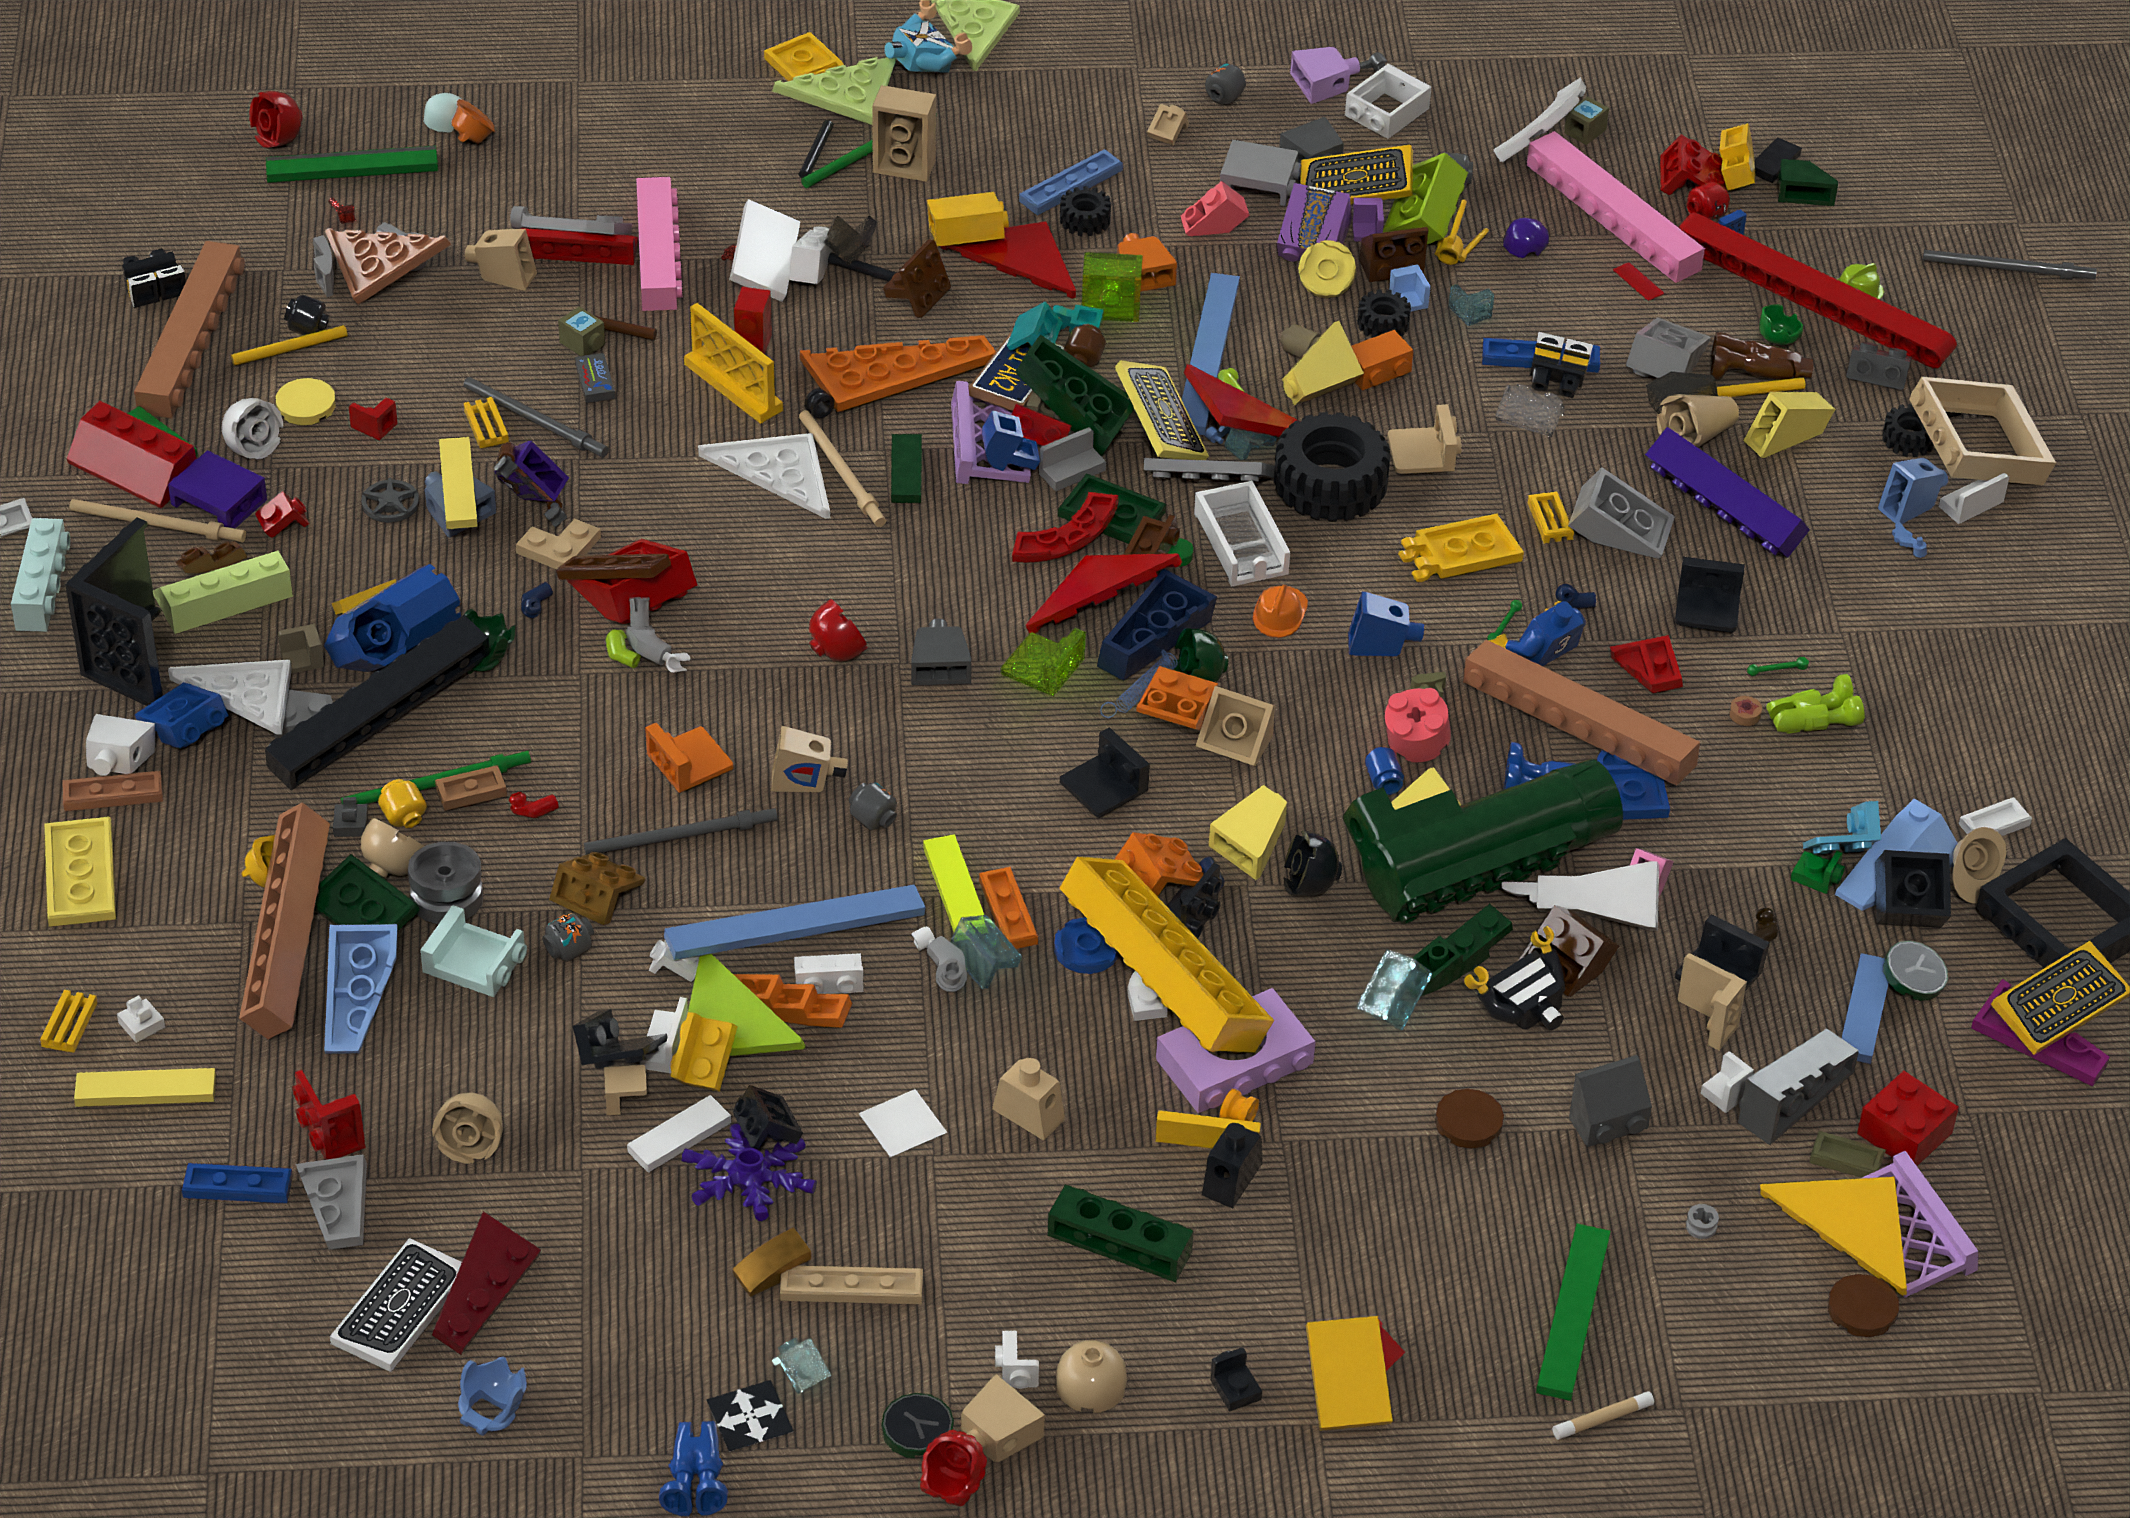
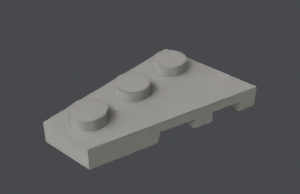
M364 1154L296 1164L328 1249L363 1245L367 1162Z

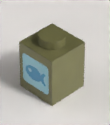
M1588 96L1585 97L1566 115L1564 133L1587 145L1606 131L1609 108Z
M580 306L558 320L560 343L578 355H590L605 345L604 322Z

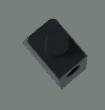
M1239 1123L1228 1124L1209 1153L1202 1196L1232 1209L1234 1208L1262 1165V1138L1258 1133L1245 1128ZM1226 1171L1230 1173L1228 1178H1224Z

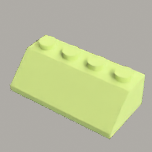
M279 551L153 590L154 597L174 634L293 597L290 571Z

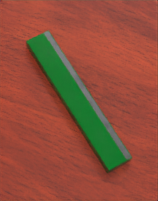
M436 145L266 157L267 182L269 183L438 171Z

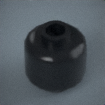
M299 295L296 299L291 298L284 315V320L288 321L289 330L301 335H308L319 330H325L330 315L325 314L326 305L324 302L306 295Z

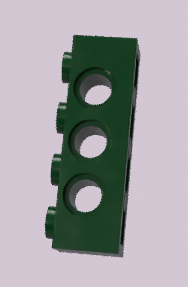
M1065 1184L1048 1213L1047 1236L1177 1282L1192 1254L1194 1230L1188 1229L1181 1224L1155 1217L1148 1212H1141L1124 1206L1117 1201L1099 1197L1084 1189H1077Z

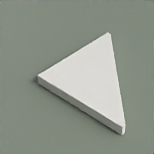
M813 433L698 445L700 457L825 519L830 518V508Z
M290 660L168 668L171 681L179 685L185 682L221 695L226 709L277 735L282 734L292 671Z

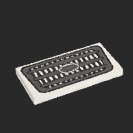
M409 1238L331 1334V1344L392 1372L444 1306L462 1262Z

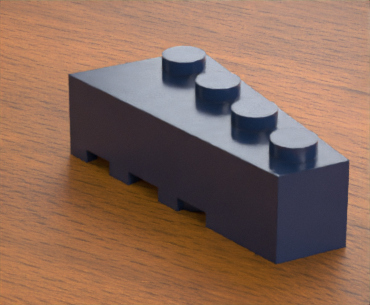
M1163 569L1102 641L1097 667L1124 681L1161 656V650L1164 649L1167 652L1173 648L1180 633L1185 628L1201 629L1210 623L1217 596Z

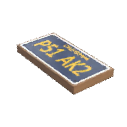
M1010 333L969 386V396L1013 411L1015 404L1027 407L1033 390L1015 373L1031 345L1027 342L1010 351L1007 347L1011 336ZM1055 343V345L1064 350V345Z

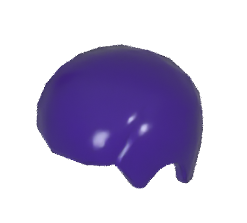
M1532 218L1514 220L1503 238L1504 247L1509 253L1519 258H1525L1530 252H1535L1536 256H1538L1549 244L1548 230L1541 222Z

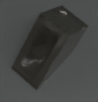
M1671 371L1646 385L1649 404L1657 414L1661 413L1663 405L1660 406L1661 402L1671 395L1718 396L1716 380L1712 375Z

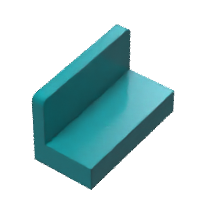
M1045 301L1018 316L1007 347L1012 351L1027 342L1032 346L1040 334L1055 344L1063 322Z

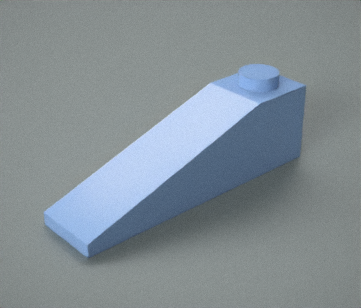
M397 924L330 925L325 1054L360 1052L397 958Z

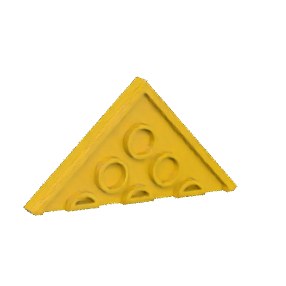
M1895 1177L1760 1184L1762 1197L1771 1199L1782 1207L1783 1212L1800 1224H1806L1820 1234V1238L1838 1251H1844L1858 1261V1265L1876 1278H1882L1891 1284L1900 1295H1907Z

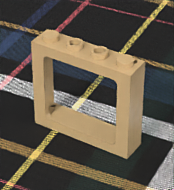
M1921 377L1911 393L1909 400L1952 478L1988 481L2005 473L2009 476L2008 482L2045 484L2056 462L2013 385ZM1946 412L1995 417L2017 456L1966 451Z

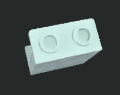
M452 905L420 950L423 973L494 997L501 986L507 985L512 970L517 963H522L526 956L527 945L524 944V932L516 929L511 938L468 924L465 922L464 909Z

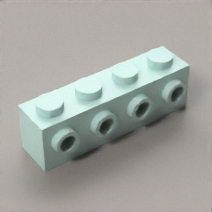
M32 518L11 601L16 631L47 632L50 617L55 611V596L60 590L61 572L65 569L66 551L70 549V533L65 532L63 519Z

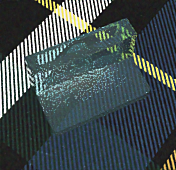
M987 915L961 917L950 941L963 951L966 971L981 989L989 988L997 969L1018 967L1022 959L1021 954Z

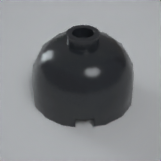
M1302 830L1303 836L1295 835L1288 848L1284 868L1290 869V879L1283 877L1285 890L1291 895L1314 897L1324 894L1331 888L1334 881L1339 880L1342 874V863L1339 862L1338 852L1331 841L1320 834Z

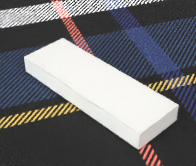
M709 1095L628 1143V1153L649 1173L682 1153L685 1148L689 1149L731 1124V1115Z

